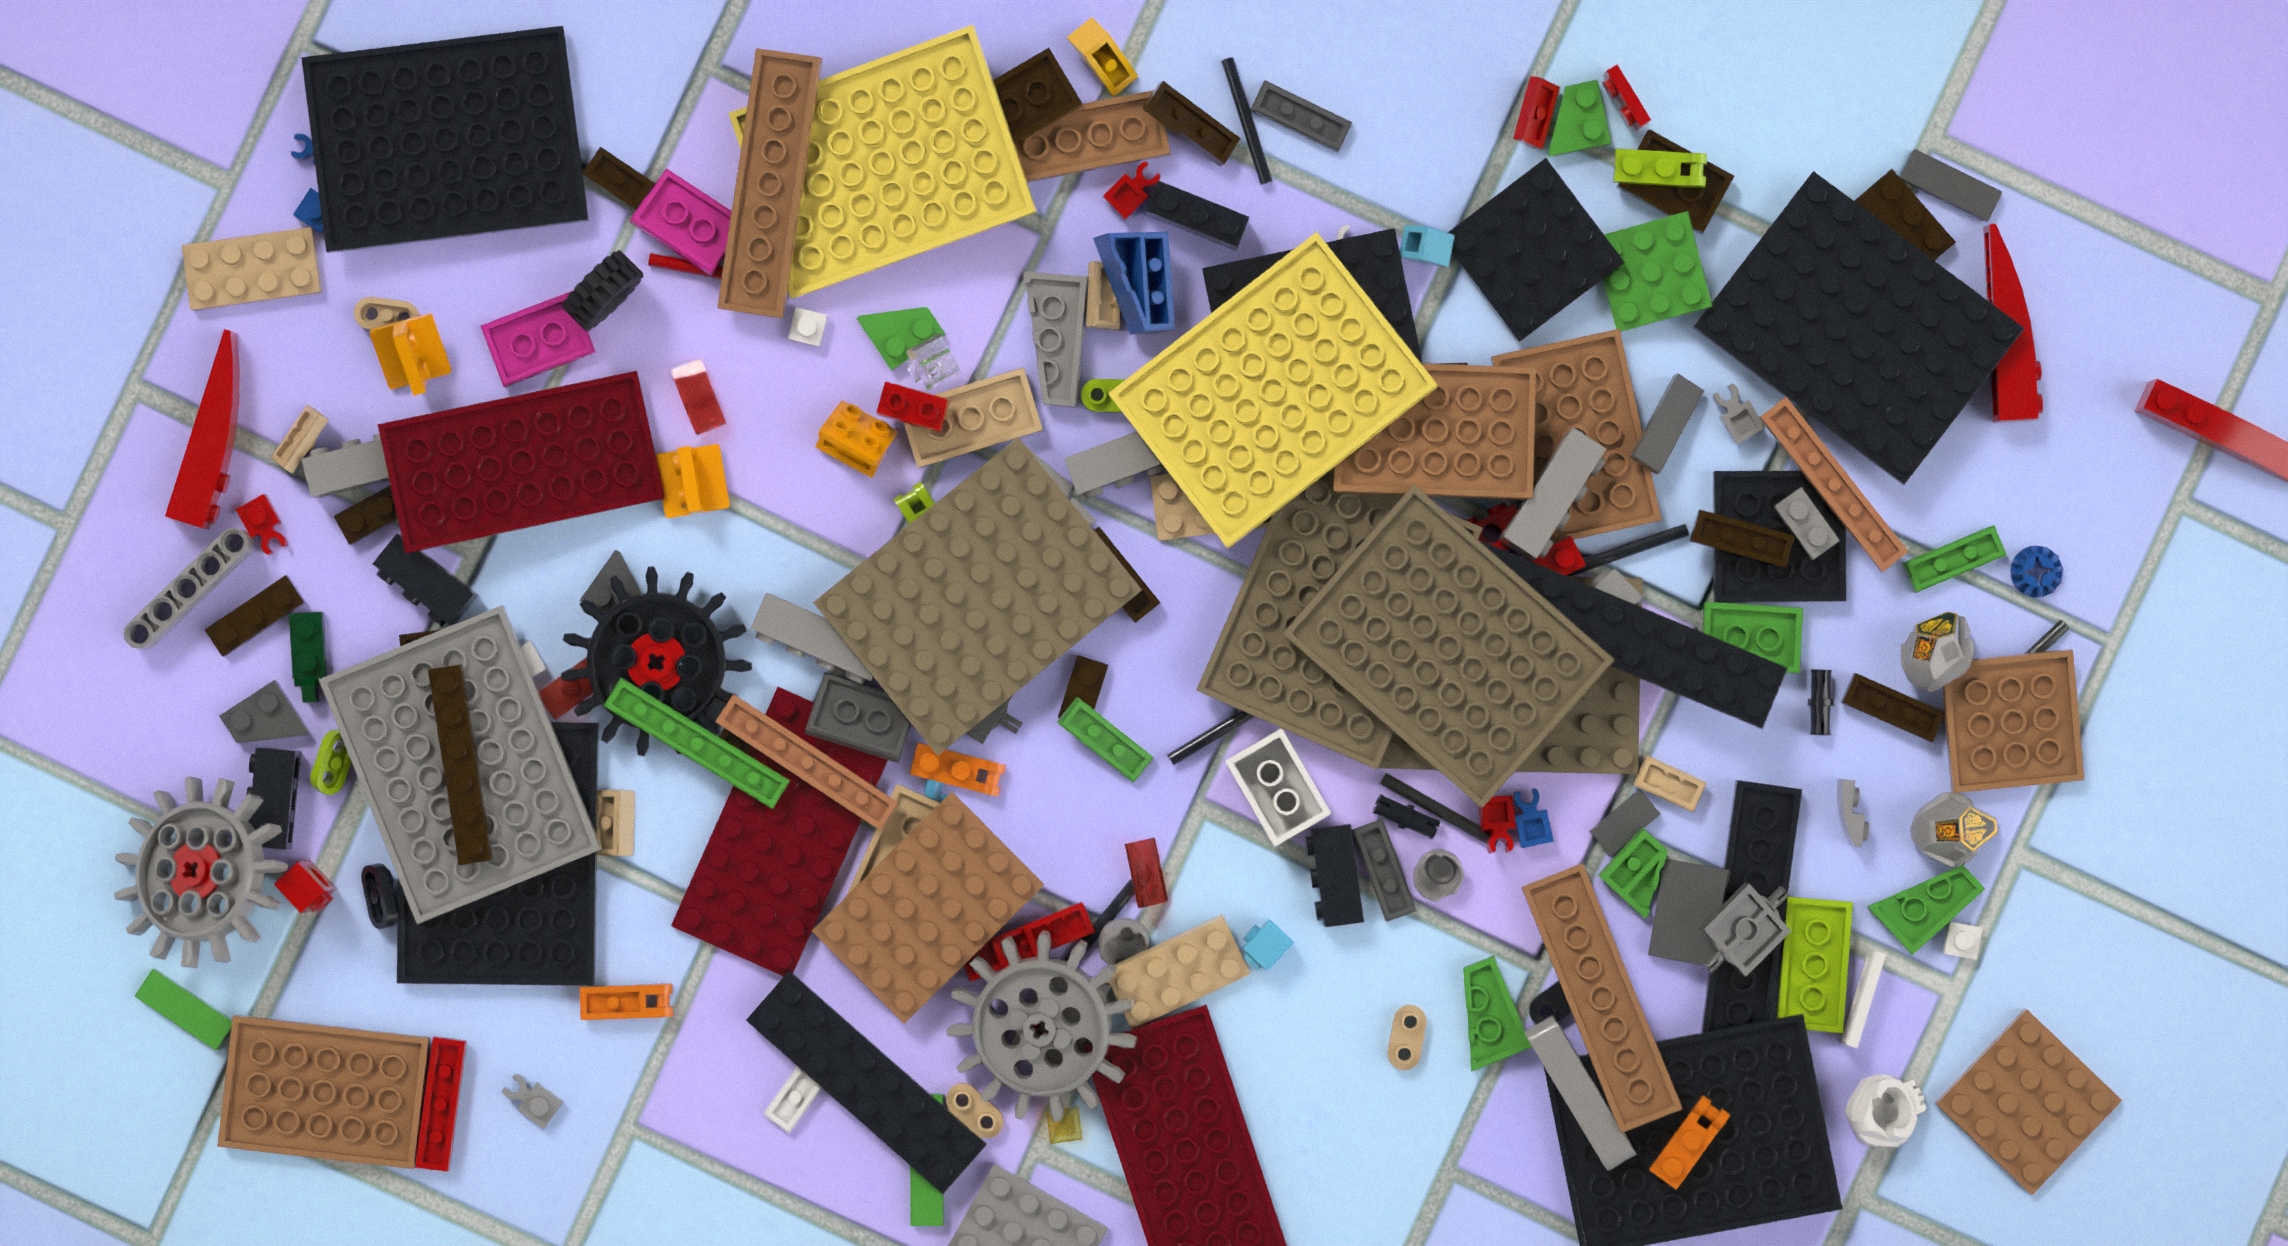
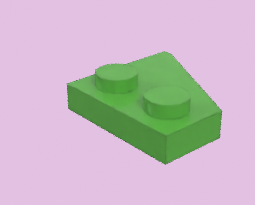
M1598 79L1565 86L1548 150V157L1610 145L1611 139Z
M928 307L874 313L857 317V320L891 371L946 335Z
M1642 827L1602 869L1598 876L1639 914L1646 918L1650 912V902L1654 890L1657 889L1660 880L1659 873L1664 866L1668 850Z

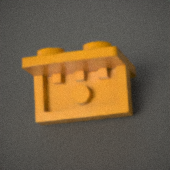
M432 313L370 330V337L389 389L392 390L410 385L413 396L426 393L427 380L452 372L451 364Z
M841 401L818 432L819 439L815 447L866 476L873 478L888 447L896 438L898 430L891 427L887 422L865 413L858 406Z
M719 444L694 448L685 446L677 448V451L656 454L665 499H662L666 518L705 513L730 507Z

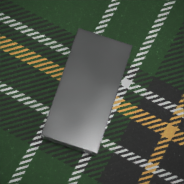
M1638 789L1589 830V832L1609 856H1612L1628 843L1642 827L1645 828L1661 813L1644 793Z

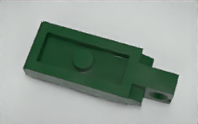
M324 612L289 613L292 679H294V686L301 687L302 703L319 702L318 686L321 685L319 679L328 676Z

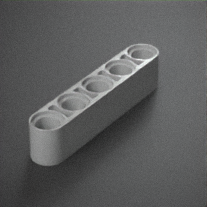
M230 528L222 532L126 625L123 633L126 643L136 649H150L157 645L252 553L255 545L254 538H251L246 530ZM239 534L243 538L244 544L240 551L233 552L230 548V540L233 536ZM212 557L217 558L220 563V568L214 575H210L206 570V564ZM188 580H192L196 585V592L190 598H187L182 590L184 583ZM164 603H168L172 607V615L166 621L162 620L159 616V608ZM141 625L145 626L149 633L144 643H139L135 637L136 630Z
M1551 1015L1524 1031L1605 1168L1609 1171L1635 1156L1636 1151L1625 1132L1620 1133L1608 1104L1555 1017Z

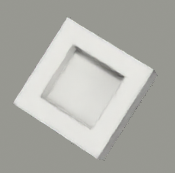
M795 307L788 340L821 347L828 315Z
M1950 921L1947 923L1942 953L1977 960L1983 928Z

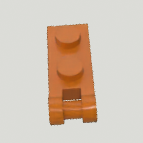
M917 743L910 775L999 797L1001 787H998L1001 774L1004 775L1006 765L950 750H944L937 756L929 745ZM979 769L988 771L985 783L976 781Z
M672 983L579 987L580 1020L673 1017V1006H670V994H673ZM647 995L657 996V1007H647Z
M1704 1095L1701 1096L1649 1168L1651 1172L1676 1190L1730 1116L1724 1109L1719 1111L1710 1104L1711 1100ZM1701 1115L1712 1121L1707 1129L1697 1122Z

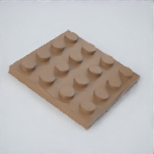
M2072 649L1972 659L1970 668L1964 675L1942 687L1951 792L1962 793L2084 780L2074 654Z
M2024 1009L1935 1104L2029 1194L2033 1195L2118 1106L2122 1099L2028 1009Z

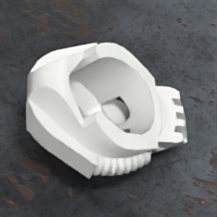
M1876 1074L1863 1078L1848 1100L1845 1113L1858 1142L1871 1147L1897 1148L1911 1137L1918 1120L1916 1115L1924 1112L1926 1105L1922 1091L1914 1080L1902 1083L1901 1080L1896 1079L1894 1076Z

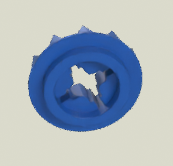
M2034 545L2026 547L2017 553L2011 563L2010 575L2014 586L2019 592L2029 597L2040 598L2055 591L2062 582L2064 568L2059 556L2050 550L2049 547ZM2036 559L2040 567L2050 569V572L2041 575L2039 584L2034 575L2024 574V571L2034 568Z

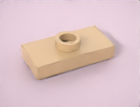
M1099 261L1089 262L1086 327L1113 331L1119 330L1121 311L1104 266Z
M307 404L271 459L293 474L302 461L301 459L315 446L316 438L329 419Z
M1646 755L1633 785L1688 811L1694 812L1707 782Z

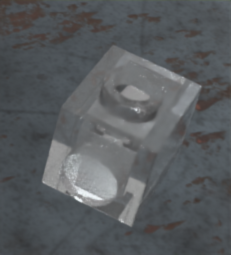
M941 333L906 351L911 360V363L906 365L915 383L922 380L927 391L962 372Z

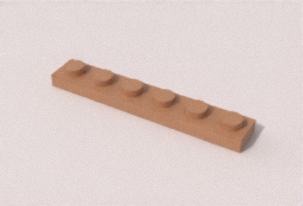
M1784 397L1759 417L1880 572H1884L1909 552L1787 397Z
M733 694L715 721L879 830H882L899 802L735 694Z

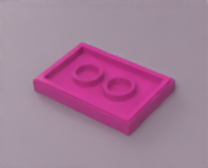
M666 168L632 215L629 223L712 276L725 258L732 211Z
M570 292L480 326L503 387H508L596 353L589 332L585 331L562 308L563 302L567 299Z

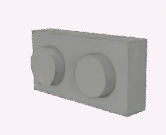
M1802 487L1773 506L1811 560H1814L1840 541Z

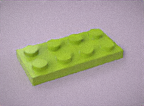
M1787 897L1784 923L1791 932L1782 940L1776 1018L1803 1013L1806 1030L1843 1033L1853 902Z

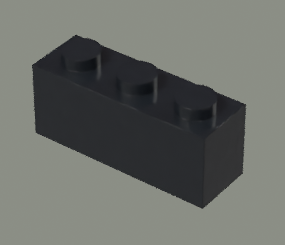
M1159 180L1146 209V216L1234 251H1237L1250 218L1247 215Z
M398 533L395 534L372 563L379 569L376 573L379 578L390 586L394 582L404 589L402 595L416 606L420 602L430 609L427 615L441 626H444L445 623L449 625L456 624L479 596L424 551L406 554L402 535Z
M256 748L255 754L250 756L249 773H253L252 786L247 788L246 796L248 794L260 796L263 802L249 819V823L253 826L254 830L268 823L280 825L282 832L261 844L262 848L292 849L301 751Z
M1351 824L1310 829L1311 836H1306L1305 839L1308 856L1314 855L1316 868L1310 869L1312 889L1318 888L1320 901L1314 902L1316 920H1323L1325 928L1363 923L1364 917Z

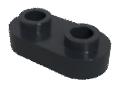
M382 863L366 865L361 873V882L370 921L376 929L393 927L398 919V904L395 901L392 874Z
M1558 980L1531 1000L1528 1012L1534 1023L1538 1024L1551 1015L1559 1022L1571 1013ZM1546 1004L1550 1005L1552 1008L1551 1014L1543 1017L1540 1014V1008Z

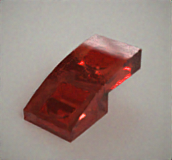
M701 359L671 370L696 436L727 424Z

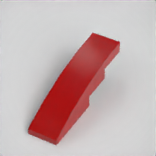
M1083 902L992 937L963 966L968 981L972 982L982 978L970 965L977 956L987 961L995 971L1002 970L1009 965L1001 941L1008 936H1011L1017 944L1018 952L1023 960L1038 956L1037 941L1042 931H1050V950L1094 933L1095 931Z

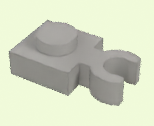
M1731 383L1727 386L1731 392L1730 400H1723L1718 392L1713 394V400L1718 406L1725 408L1727 411L1726 414L1719 418L1734 444L1738 445L1765 429V426L1749 400L1740 404L1738 401L1739 390Z
M517 1073L514 1074L512 1078L519 1083V1091L512 1092L509 1088L505 1087L502 1093L509 1099H519L522 1101L517 1110L544 1129L564 1101L539 1082L532 1089L529 1088L524 1076Z

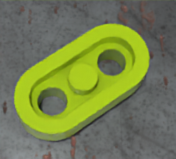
M1092 379L1088 381L1081 391L1082 403L1088 410L1093 412L1123 413L1108 393L1126 379ZM1100 389L1104 393L1100 401H1095L1091 398L1093 390Z
M333 729L323 737L310 775L312 787L326 795H333L341 790L352 762L339 729Z

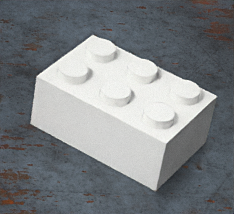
M1282 728L1225 760L1227 767L1274 847L1332 814Z

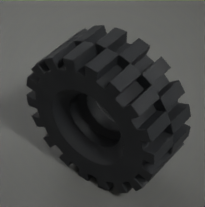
M621 250L615 251L610 256L604 258L600 264L598 263L590 273L583 277L584 279L569 293L567 299L563 302L562 308L585 331H590L593 327L598 326L601 321L603 322L610 313H613L627 299V296L641 282L644 273Z

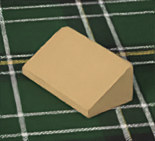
M598 790L597 837L602 849L597 851V855H633L635 791Z

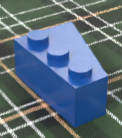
M1168 231L1106 233L1094 237V243L1129 334H1161L1175 330Z

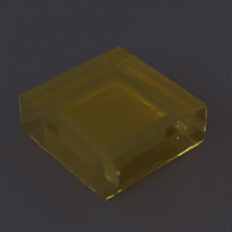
M1079 1106L1064 1108V1117L1058 1122H1054L1050 1110H1046L1050 1144L1083 1140Z

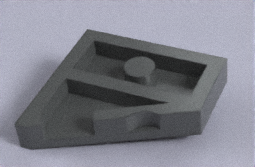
M615 549L579 600L580 602L583 598L594 602L602 612L607 613L613 606L619 603V599L610 585V577L614 575L623 582L625 591L630 597L642 594L621 552ZM625 615L620 619L619 627L625 633H632L638 628V620L632 615Z
M273 680L219 715L236 743L307 736L310 734L309 729L277 680Z

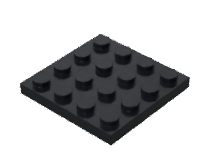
M1544 158L1447 232L1455 235L1452 253L1519 342L1625 263L1547 158Z
M1713 471V513L1793 535L1773 506L1802 487L1840 540L1814 560H1811L1794 537L1786 568L1713 548L1714 602L1846 601V528L1801 471Z

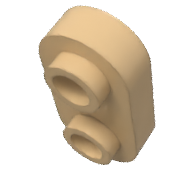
M365 297L354 308L356 322L367 330L400 321V315L403 313H409L410 318L421 315L418 308L410 302L378 297ZM375 308L378 316L374 320H369L367 313L370 309Z
M1408 1004L1400 1007L1393 1017L1387 1057L1390 1063L1399 1070L1414 1068L1421 1057L1427 1020L1424 1012L1415 1005ZM1407 1016H1414L1416 1018V1025L1414 1027L1408 1028L1405 1026L1404 1020ZM1407 1048L1410 1050V1057L1407 1060H1401L1398 1057L1400 1049Z
M961 1082L952 1086L946 1096L948 1109L981 1138H992L999 1134L1004 1123L1001 1111L991 1101L985 1103L981 1100L982 1093L973 1085ZM965 1094L969 1099L968 1104L965 1106L959 1105L956 1101L957 1096ZM984 1116L991 1117L993 1125L989 1128L983 1127L981 1125V1118Z

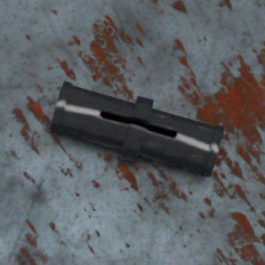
M1811 669V699H1808V705L1811 706L1810 735H1831L1830 706H1834V699H1831L1832 670Z
M1383 794L1378 796L1375 802L1376 807L1374 806L1372 810L1373 814L1380 815L1397 823L1398 828L1403 830L1409 828L1427 836L1431 840L1438 830L1436 827L1440 825V820L1414 810L1415 806L1411 804L1405 806L1385 797Z

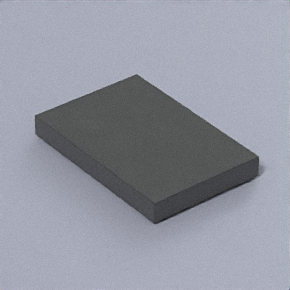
M824 672L804 734L899 763L911 722L885 691Z
M1666 858L1660 880L1648 951L1649 956L1702 965L1715 952L1711 941L1699 928L1725 903L1730 870Z

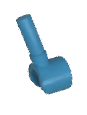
M930 779L926 780L923 791L927 797L942 802L948 796L942 793L944 783Z

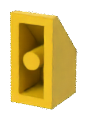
M1092 17L1066 37L1080 58L1113 97L1139 77L1110 34Z

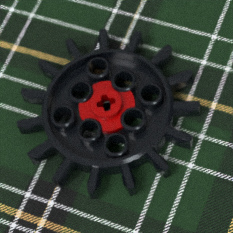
M648 566L645 574L647 582L646 593L630 597L625 591L623 582L616 575L610 577L611 589L618 597L619 603L613 606L607 613L602 612L594 602L583 598L579 605L586 614L598 622L592 636L583 637L576 633H564L562 641L570 646L587 649V666L569 668L561 672V680L572 682L588 678L594 692L592 697L581 701L574 709L576 716L588 714L598 705L603 706L610 696L608 688L611 682L623 678L641 690L648 685L657 686L661 692L659 701L690 720H698L703 728L718 735L719 732L715 722L706 715L705 710L715 698L727 704L733 694H735L721 688L725 671L730 670L742 673L752 670V662L744 659L729 660L725 658L723 642L740 637L747 631L745 625L733 624L727 629L718 631L710 618V615L722 606L726 595L721 591L713 595L708 603L700 608L687 600L688 592L693 585L694 574L687 571L680 580L678 592L670 594L658 592L657 571L655 566ZM625 615H632L638 620V628L632 633H625L619 627V621ZM658 620H665L671 626V632L665 638H657L652 633V626ZM691 625L701 627L704 632L702 640L698 643H690L684 637L685 630ZM622 647L630 649L633 653V660L625 666L617 664L614 660L615 651ZM654 653L657 657L660 655L664 656L661 669H658L656 666L651 668L648 666L651 654ZM685 658L695 659L698 662L697 672L690 676L682 674L679 670L680 662ZM687 690L693 695V702L689 707L680 708L675 704L674 696L678 691ZM604 707L613 718L604 728L601 740L607 744L615 737L620 725L625 723L640 730L636 743L638 756H645L649 748L650 734Z

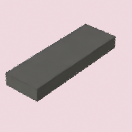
M1264 80L1250 111L1337 153L1353 123Z
M1917 149L1912 151L1900 175V178L1905 183L1985 222L1989 221L2003 191Z
M1679 373L1674 374L1633 449L1630 458L1654 474L1661 473L1705 390Z
M1383 818L1352 829L1385 922L1417 911Z

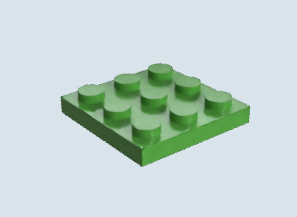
M1688 211L1604 234L1625 261L1624 264L1603 279L1615 327L1620 329V332L1713 307Z

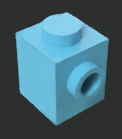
M1405 225L1400 256L1403 259L1423 265L1449 267L1455 235L1430 227Z
M1268 919L1261 928L1255 924L1242 938L1247 942L1243 946V949L1247 952L1243 958L1257 971L1261 966L1268 971L1294 941L1273 921Z

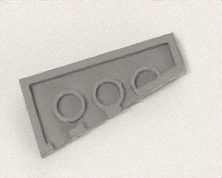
M1023 272L1028 294V308L1031 314L1033 342L1038 361L1037 369L1042 402L1044 405L1077 408L1087 308L1088 277Z

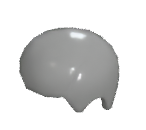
M1442 849L1431 850L1419 858L1414 868V886L1422 897L1439 902L1446 896L1454 895L1460 888V884L1464 879L1463 864L1452 852Z
M1118 918L1109 921L1099 935L1100 958L1108 965L1115 964L1117 960H1125L1146 950L1149 946V938L1145 926L1129 918Z

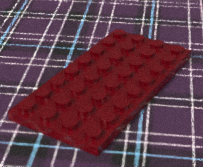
M637 371L377 424L406 554L665 499Z
M777 686L765 715L877 788L889 760L804 734L814 702ZM752 746L748 754L749 756L789 779L790 782L773 809L733 785L671 927L784 977L789 970L793 973L795 972L862 818Z
M1207 1004L1120 1032L1136 1036L1137 1044L1134 1048L1109 1045L1104 1058L1118 1066L1125 1073L1120 1083H1116L1098 1071L1092 1074V1078L1148 1246H1287ZM1092 1042L1083 1045V1051L1086 1053L1093 1051Z

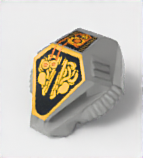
M1947 611L1918 623L1913 631L1910 632L1905 643L1901 644V665L1908 681L1916 688L1929 692L1936 691L1952 680L1960 678L1970 668L1975 651L1973 640L1968 638L1971 630L1965 616Z
M1943 792L1924 804L1916 812L1910 826L1911 839L1918 851L1925 857L1947 867H1958L1971 861L1977 855L1978 847L1998 835L1997 817L1975 808L1973 801L1963 794Z

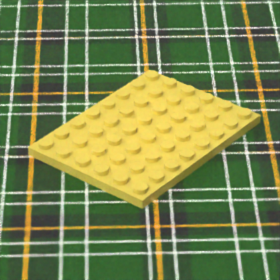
M974 25L819 80L788 285L791 299L1037 213ZM747 106L728 113L740 149Z
M1316 232L1108 394L1227 549H1229L1430 394L1438 385L1318 232Z

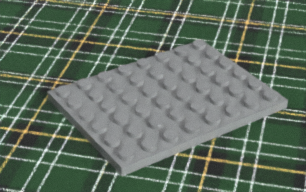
M504 605L319 679L417 924L602 849ZM459 664L463 665L493 860L465 865L458 864L428 669Z

